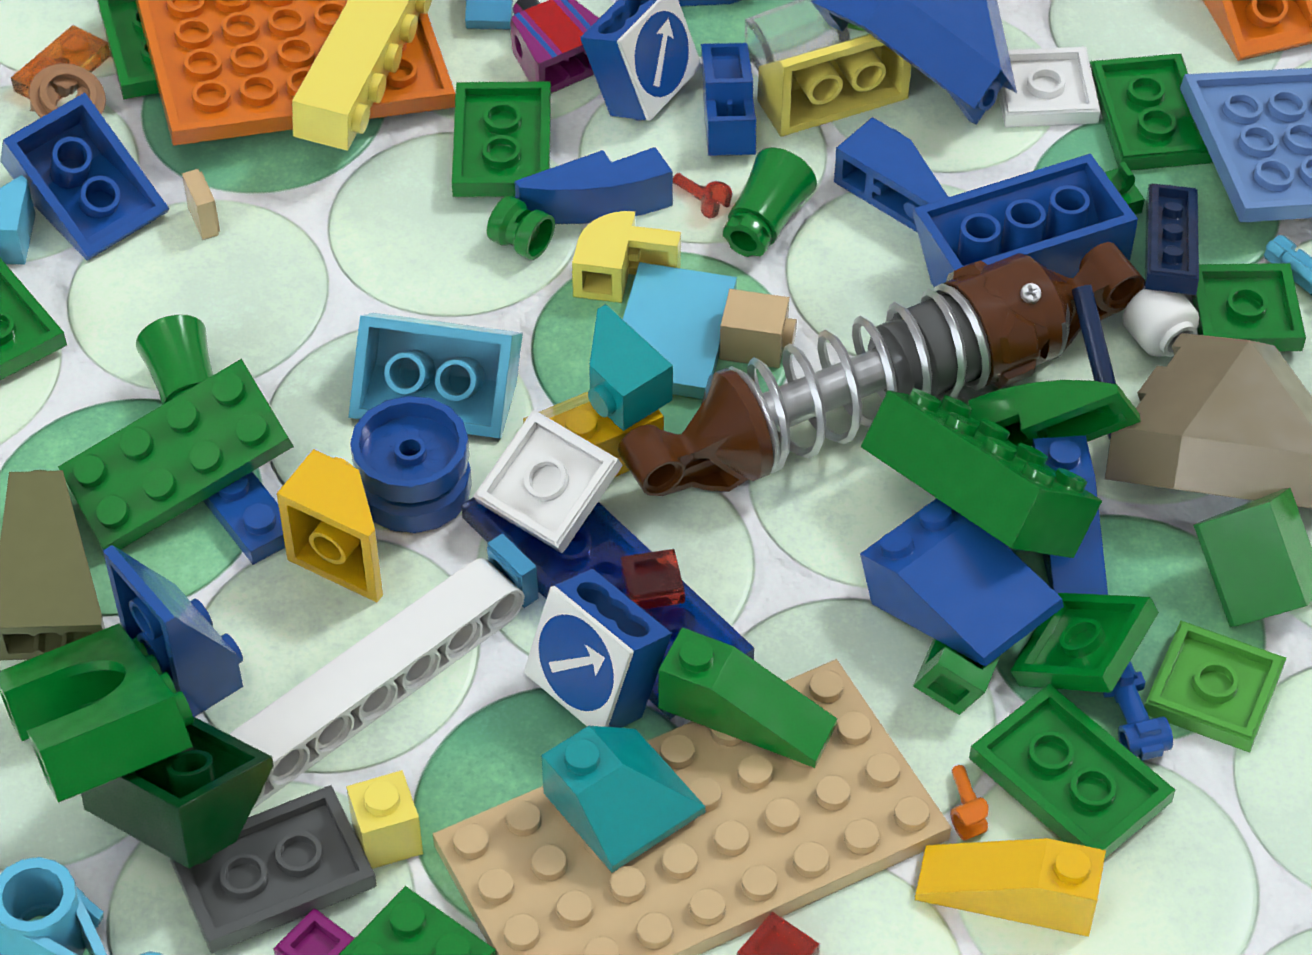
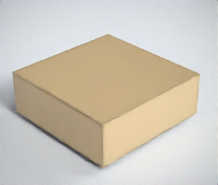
M199 169L182 173L187 206L202 240L218 236L220 227L216 203L202 171L199 172Z

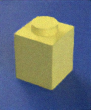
M403 770L346 786L354 832L372 869L423 854L419 816Z

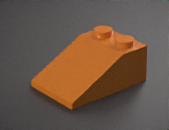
M1203 0L1238 61L1312 44V0Z

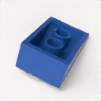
M86 93L79 95L3 139L0 160L13 180L21 175L28 180L34 207L87 261L169 212L167 204Z
M937 498L860 553L871 604L985 667L1064 607L1062 598L1007 545Z
M111 545L103 550L121 626L131 639L137 637L140 643H144L148 655L153 654L162 673L167 672L176 692H183L194 717L243 687L239 664L243 662V655L238 645L229 634L225 633L222 636L218 634L212 627L213 623L208 611L198 599L195 598L190 601L176 584L117 547Z

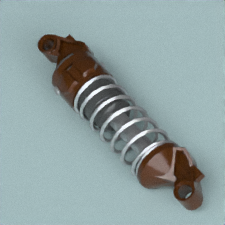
M1110 242L1102 243L1091 249L1081 260L1079 272L1074 278L1051 271L1032 257L1021 253L990 265L980 260L949 273L945 283L936 286L933 290L927 289L924 291L921 303L905 308L896 302L892 303L887 310L885 323L875 327L872 322L862 316L855 318L852 326V339L857 356L850 358L840 339L833 333L823 330L819 334L817 343L822 370L814 372L811 363L803 351L789 343L784 348L782 358L788 383L782 386H778L768 366L755 357L749 361L747 373L733 366L717 371L709 376L701 406L682 434L663 431L657 426L650 424L639 426L624 436L619 444L618 452L643 492L649 496H665L691 487L707 491L729 492L747 480L755 481L781 470L789 451L809 459L818 455L825 437L841 444L852 441L860 423L870 428L873 420L868 419L861 413V398L876 392L884 399L888 390L910 395L911 390L915 388L927 392L942 401L944 395L957 398L963 385L979 390L993 384L1001 389L1032 376L1036 366L1059 358L1081 330L1072 289L1084 285H1092L1101 321L1124 310L1131 299L1144 288L1145 279L1119 248ZM861 326L871 336L867 352L863 346ZM827 340L837 352L840 363L831 365L826 347ZM792 354L805 374L802 378H796L791 359ZM756 368L764 378L769 391L762 393ZM843 406L852 416V425L849 431L840 435L833 433L826 427L825 413ZM809 420L817 430L816 440L813 446L804 449L798 447L790 440V427Z

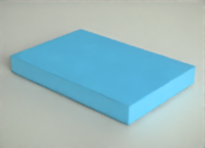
M639 262L623 320L673 365V395L703 399L708 378L715 373L720 354L721 321L729 289H736L737 277Z

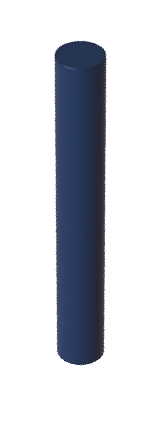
M1092 285L1076 287L1071 291L1093 379L1098 382L1116 384ZM1111 433L1107 434L1109 440L1111 439Z

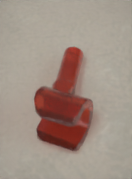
M680 173L675 174L673 177L674 184L701 201L700 209L705 217L714 218L718 216L719 203L724 207H730L732 189L726 183L712 181L704 187Z

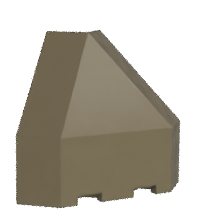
M1181 333L1171 346L1174 357L1166 367L1156 366L1137 392L1141 402L1136 409L1140 413L1141 422L1111 433L1105 479L1253 501L1282 489L1291 488L1297 507L1312 509V396L1276 346L1244 339Z

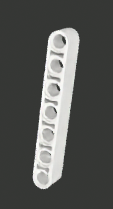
M476 559L229 733V735L269 754L273 759L274 767L253 809L506 626L519 613L524 603L525 596L523 591L487 559Z

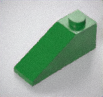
M683 627L659 668L658 709L813 768L816 767L837 726V718L736 647Z

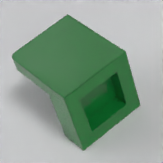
M933 639L913 687L960 715L986 692L1000 656L985 667Z

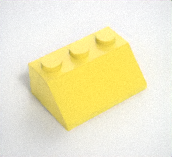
M866 34L760 65L758 69L757 101L780 137L908 99L911 64L874 36Z

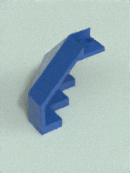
M997 0L811 1L829 26L842 32L849 23L864 29L945 89L971 123L977 125L985 111L994 105L1002 87L1017 93Z

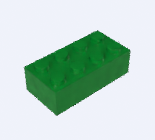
M915 388L911 390L910 395L891 390L887 391L861 448L1008 547L1074 558L1102 503L1101 499L1085 490L1088 483L1085 479L1063 468H1058L1055 471L1046 465L1048 459L1046 454L1023 443H1019L1016 446L1007 440L1010 435L1007 429L986 419H981L980 422L970 416L973 409L956 398L944 395L942 401H940L933 395Z

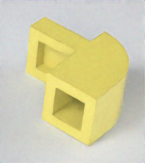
M633 211L609 213L595 219L584 228L577 241L572 261L573 297L622 303L628 275H636L639 262L674 268L681 267V232L635 226V212Z

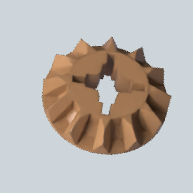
M55 64L42 69L33 78L28 92L30 111L36 112L40 118L58 108L59 95L65 98L69 94L73 95L76 91V97L86 93L102 115L106 104V95L102 84L91 72L72 64Z

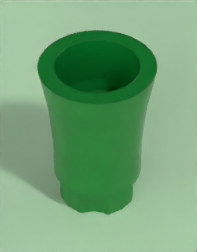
M765 148L757 154L749 178L738 200L729 212L728 221L723 227L722 236L728 241L731 249L745 257L752 255L761 257L766 252L768 247L776 241L796 210L815 191L817 179L811 167L796 154L781 148Z
M170 315L155 320L139 333L136 339V349L152 376L162 405L213 375L208 354L206 328L200 319L191 315Z

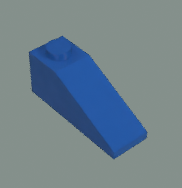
M873 117L836 147L834 183L917 232L913 218V208L948 198L912 141L896 129L890 128Z
M1086 435L1033 439L1032 447L1048 456L1046 465L1055 471L1058 468H1063L1079 475L1088 482L1085 490L1097 497L1095 473ZM1099 509L1074 558L1043 554L1049 586L1057 594L1108 595Z

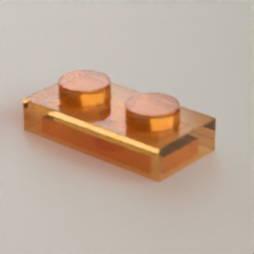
M75 25L70 26L11 77L14 92L29 99L28 92L35 75L42 69L55 64H72L92 73L111 56L108 42Z

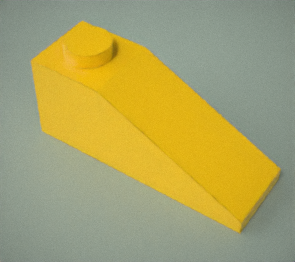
M1049 838L926 845L915 900L1089 937L1098 900L1106 850Z

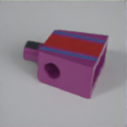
M538 0L516 1L513 6L514 15L510 19L511 44L513 54L529 82L551 81V93H554L594 75L580 37L599 17L576 0H547L542 3Z

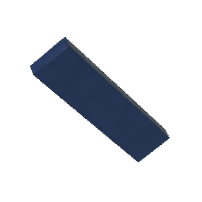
M1149 184L1146 199L1145 289L1196 295L1199 283L1198 190L1181 186Z

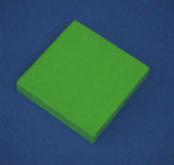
M1181 620L1144 707L1148 716L1153 718L1164 716L1172 725L1250 753L1283 671L1286 657Z

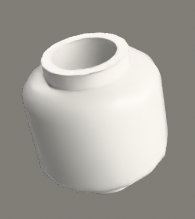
M1144 286L1127 304L1123 313V325L1150 356L1173 357L1174 353L1171 346L1181 333L1197 335L1199 313L1182 293L1148 290Z

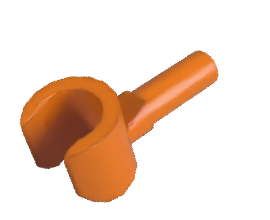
M957 765L953 767L952 774L962 805L952 808L950 815L958 836L962 840H968L988 831L986 817L988 816L989 807L984 798L976 797L965 767Z

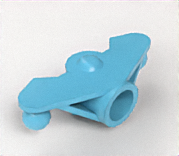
M40 857L20 860L7 867L0 874V955H83L85 948L89 955H107L95 929L103 920L104 912L76 887L70 872L60 863ZM38 915H39V916H46V917H44V918H42V919H39V920L29 921V920L35 918V917L38 916ZM148 951V952H145V953H142V954H139V955H163V954L158 953V952Z

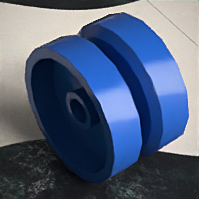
M405 396L386 400L373 407L354 426L350 442L352 462L354 468L360 472L374 523L392 531L419 533L437 529L453 520L468 503L472 487L471 467L468 461L470 455L468 435L463 420L451 407L432 398Z

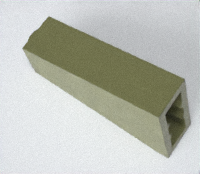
M63 470L9 472L0 539V660H28L105 629Z

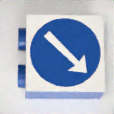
M617 0L580 37L609 114L614 117L651 121L702 67L679 0Z
M592 568L550 587L523 673L586 726L622 728L642 718L672 633Z

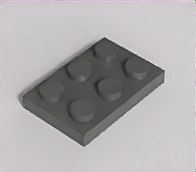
M332 785L248 817L237 841L214 854L207 862L195 865L189 869L170 858L211 954L304 917L314 908L321 910L377 887L374 871Z

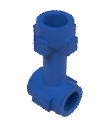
M1129 662L1111 693L1102 692L1104 698L1114 697L1116 703H1119L1127 724L1121 725L1118 728L1119 742L1136 757H1139L1141 761L1161 757L1164 751L1173 748V735L1170 724L1164 716L1153 719L1149 718L1138 691L1144 690L1145 679L1142 672H1135L1132 663Z

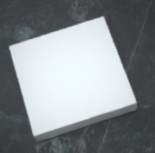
M1086 47L1008 50L1017 93L1005 87H1002L998 93L1005 127L1099 123L1100 108Z
M533 409L473 497L479 504L563 554L623 465L618 458Z

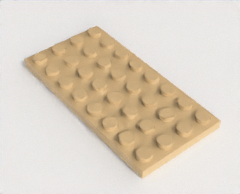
M835 659L785 681L837 718V726L815 768L695 722H689L648 740L647 742L706 806L705 813L613 873L544 795L543 786L433 833L434 847L487 944L496 949V955H700L925 851L926 845H937L950 840L951 826L839 661Z

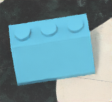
M381 313L360 315L348 418L361 419L368 410L386 400L405 396L432 398L451 407L463 420L467 434L500 439L503 435L517 384L523 333Z

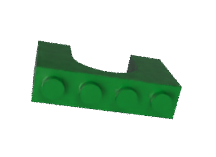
M120 623L0 671V695L10 722L21 741L30 739L45 781L58 803L193 747L186 726L194 724V718L183 692H176L167 672L162 673L153 654L148 655L144 643H140L137 637L131 639Z

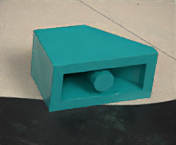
M605 304L598 308L589 363L590 390L588 391V398L592 407L600 416H608L621 430L625 431L673 400V365L609 306Z

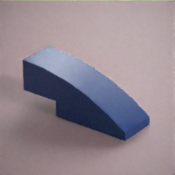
M748 43L701 44L708 156L756 155V115Z
M656 147L611 162L606 153L601 150L516 180L515 195L516 198L526 203L529 210L534 211L538 209L553 216L555 224H586L603 215L621 211H633L635 216L673 206V171Z

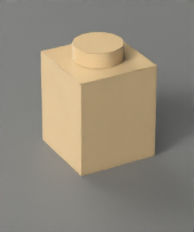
M729 289L720 326V360L749 364V361L755 357L768 367L780 368L783 350L789 343L794 345L797 319L788 318L790 297Z

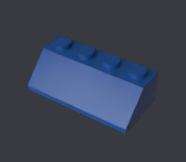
M1091 153L913 208V218L930 281L934 288L945 283L949 273L980 260L990 265L1018 253L1030 256L1047 269L1069 278H1074L1079 272V265L1084 256L1091 249L1102 243H1114L1124 256L1130 260L1138 222L1134 212Z

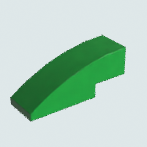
M1053 380L1027 383L996 390L968 400V405L973 409L970 414L971 417L979 422L981 419H986L1007 429L1010 432L1007 440L1016 446L1019 443L1032 446L1033 439L1084 435H1086L1087 442L1141 422L1140 413L1118 384L1092 380Z

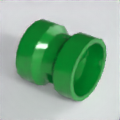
M508 195L502 198L493 209L487 224V236L490 240L500 245L507 246L511 244L514 246L517 254L529 260H535L542 255L550 244L554 234L555 219L542 210H529L524 201Z

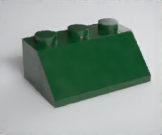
M194 716V724L186 726L193 747L81 793L84 810L189 869L195 865L207 862L214 854L237 841L274 767L272 756Z

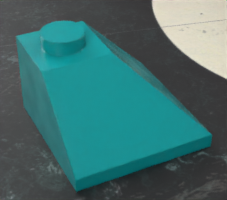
M587 726L541 755L544 795L611 873L705 813L706 806L636 729Z

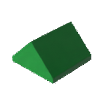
M1291 488L1282 489L1193 524L1230 627H1236L1306 607L1312 602V547Z

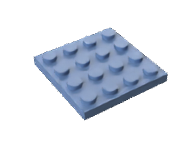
M1312 68L1184 74L1180 90L1240 223L1312 218Z

